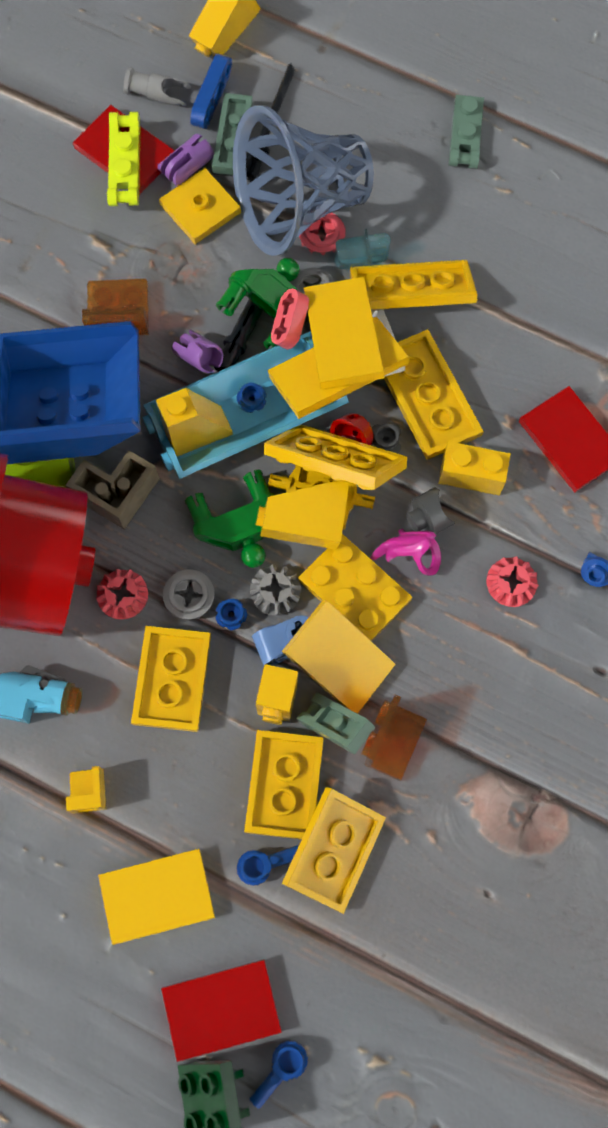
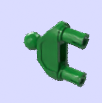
M283 258L278 262L276 271L274 269H245L233 272L229 277V287L216 303V307L219 311L226 307L222 313L232 316L244 296H246L275 320L278 305L283 294L291 288L297 290L290 282L298 277L300 272L299 264L292 258ZM271 334L263 343L267 349L270 345H272V348L278 346L272 342Z
M260 469L254 470V478L251 472L243 477L254 500L252 503L214 517L211 515L203 493H195L198 506H196L192 495L184 501L195 523L192 530L194 536L202 542L230 551L243 548L241 560L250 568L261 566L266 559L264 548L256 544V542L264 538L260 536L262 526H257L256 520L259 506L265 507L268 497L275 495L270 492L263 477V472Z

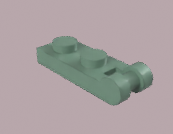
M456 95L448 166L457 167L458 164L468 165V168H478L484 97Z
M316 693L310 700L312 704L307 711H302L296 718L298 722L310 731L313 730L354 755L375 729V726L368 719L319 693Z

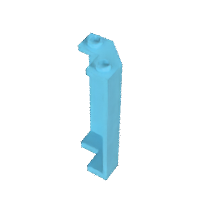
M311 331L301 335L298 343L292 349L287 350L280 346H275L176 390L188 388L220 405L233 431L231 436L177 457L164 431L156 399L144 404L147 415L142 417L148 432L156 434L165 452L160 455L168 472L174 470L178 478L181 479L349 403L346 395L298 419L269 378V369L314 347ZM256 383L265 390L267 395L265 398L266 405L262 410H254V412L248 413L241 409V405L237 403L236 396L243 385ZM254 397L249 398L250 401L255 399Z

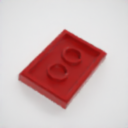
M112 105L73 141L74 149L107 173L109 170V112H118L119 115H125ZM141 126L139 195L161 174L157 168L158 164L175 151ZM120 127V132H130V127Z
M570 386L520 417L518 422L574 493L608 471V433Z
M265 959L161 988L177 1062L282 1033Z

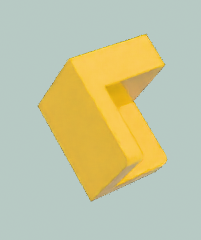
M93 766L92 770L71 772L69 775L71 796L66 797V811L81 813L106 810L104 769L100 766Z

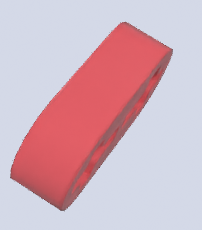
M291 288L287 290L281 297L271 331L272 342L287 350L292 349L298 343L309 306L308 297L296 289Z

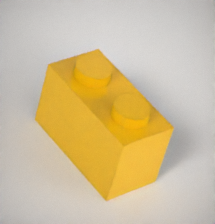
M448 441L443 455L438 484L500 495L506 484L511 453Z
M267 664L264 665L256 699L257 714L263 716L262 721L276 725H282L283 720L290 722L298 686V671Z

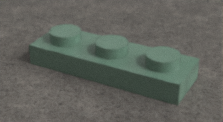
M224 93L212 162L213 173L233 175V147L236 130L243 114L253 106V96Z

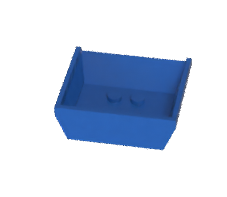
M131 321L0 334V453L9 455L7 464L94 456L140 432L139 330Z

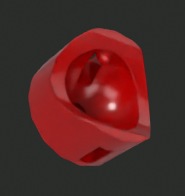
M357 413L346 414L334 420L331 424V434L368 445L372 444L373 430L371 425L363 416Z

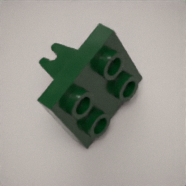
M231 1060L187 1062L177 1065L179 1073L178 1087L182 1095L185 1115L184 1128H242L241 1119L250 1116L249 1107L240 1109L238 1106L235 1080L244 1077L243 1069L234 1070Z

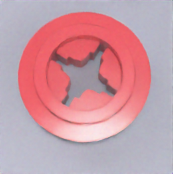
M329 213L312 223L299 237L302 247L306 246L311 254L319 252L324 256L326 252L332 251L335 253L336 249L343 245L346 230L342 220L337 215ZM320 226H323L326 234L324 241H321L319 235H317Z
M517 556L513 558L503 557L494 563L488 571L486 579L488 591L493 599L508 607H519L528 603L534 597L539 586L537 584V572L532 569L529 562L520 560ZM515 570L516 579L521 581L522 584H517L512 593H510V584L508 581H504L503 578H509Z
M116 569L110 574H105L101 583L97 585L96 600L101 610L109 617L119 620L129 619L139 614L145 607L148 600V588L142 576L131 569ZM126 582L127 592L134 597H123L118 604L117 596L111 590H120Z

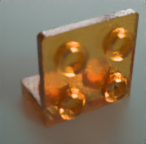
M147 279L89 281L87 283V309H82L83 324L94 325L131 321L139 330V336L149 335Z
M395 694L391 702L384 700L374 723L380 726L378 733L372 731L361 754L367 757L364 762L365 766L401 781L427 719L399 707L398 703L401 697Z

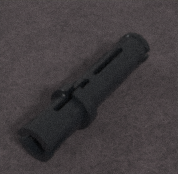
M250 299L240 314L232 333L226 336L223 341V362L219 368L214 366L217 372L235 365L239 356L243 355L247 349L246 343L263 311Z

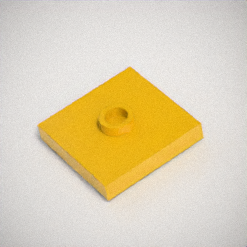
M206 168L159 198L161 207L195 245L241 213V207Z

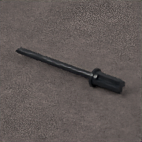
M289 63L271 106L277 114L295 72V68L291 63ZM263 126L260 136L269 135L271 131ZM269 147L259 148L268 155L270 154ZM248 153L246 158V178L251 183L257 177L263 161Z

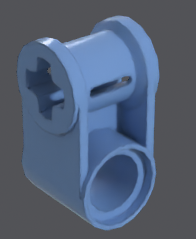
M295 616L277 625L263 628L252 635L263 665L273 666L288 659L282 650L297 633L296 629L301 628L308 619L307 616Z

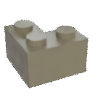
M128 450L111 475L83 460L65 486L87 492L88 508L125 529L159 481V476L155 465Z

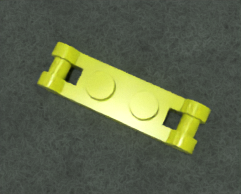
M109 112L108 206H118V203H129V206H139V112H129V115ZM120 127H130V132H120ZM119 189H128V191H119Z

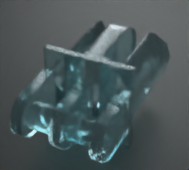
M364 229L363 236L337 240L336 267L347 269L357 266H371L373 263L386 261L389 257L390 236L386 233L368 235L367 229Z

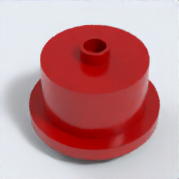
M0 453V628L61 636L68 616L74 585L88 587L94 566L96 548L82 545L88 494L80 490L6 475L9 455Z

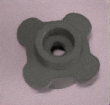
M377 424L372 427L373 443L371 446L397 454L400 452L399 436L401 435V429L399 426ZM387 437L389 441L385 442L383 438Z

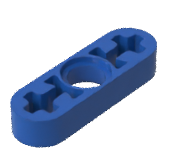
M221 54L214 56L193 104L190 116L191 125L207 129L231 73V57Z

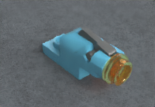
M30 665L25 666L20 672L0 674V718L29 724L32 712L56 713L68 716L69 713L77 714L82 700V688L75 687V683L67 682L64 678Z

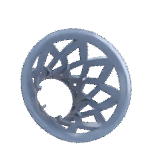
M265 105L250 107L243 114L236 130L233 147V178L237 203L241 207V215L252 240L264 253L271 256L286 253L292 247L296 238L312 223L340 208L362 205L368 200L374 180L373 162L367 144L359 135L332 136L316 134L282 120L272 108ZM258 121L273 133L272 135L250 138V134ZM281 145L289 150L290 156L275 160L259 148ZM359 148L363 158L353 155L351 152ZM247 152L272 167L248 185L246 178ZM312 163L317 165L311 171H306ZM292 164L294 172L282 169V167ZM348 165L353 166L351 170H348L346 167ZM364 172L366 173L365 185L356 182V178ZM276 176L294 182L281 194L260 189ZM336 181L338 189L336 191L329 190L328 187ZM304 186L315 189L309 200H304ZM296 193V200H288ZM250 197L262 202L277 204L261 225H259L254 214ZM284 208H296L293 219L274 223ZM288 231L281 242H276L268 237Z

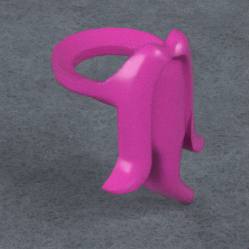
M402 528L398 530L400 536L386 540L370 556V559L373 561L386 554L387 562L397 556H413L420 572L427 576L435 575L441 565L440 548L434 539L436 535L432 531L406 532ZM430 548L432 562L427 569L423 565L421 558Z

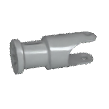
M128 67L125 73L123 90L128 95L131 92L147 96L149 100L185 107L187 105L186 102L167 96L165 91L173 86L191 88V84L161 74L151 73V75L135 72L134 68Z

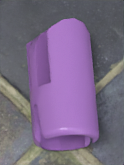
M200 134L193 135L158 164V170L173 182L176 187L213 159L214 152L211 145L206 139L199 142V139L202 137Z
M189 330L190 335L184 333L180 337L181 344L176 341L173 343V353L201 372L213 373L215 371L210 365L219 368L223 362L224 354L222 349L193 330Z

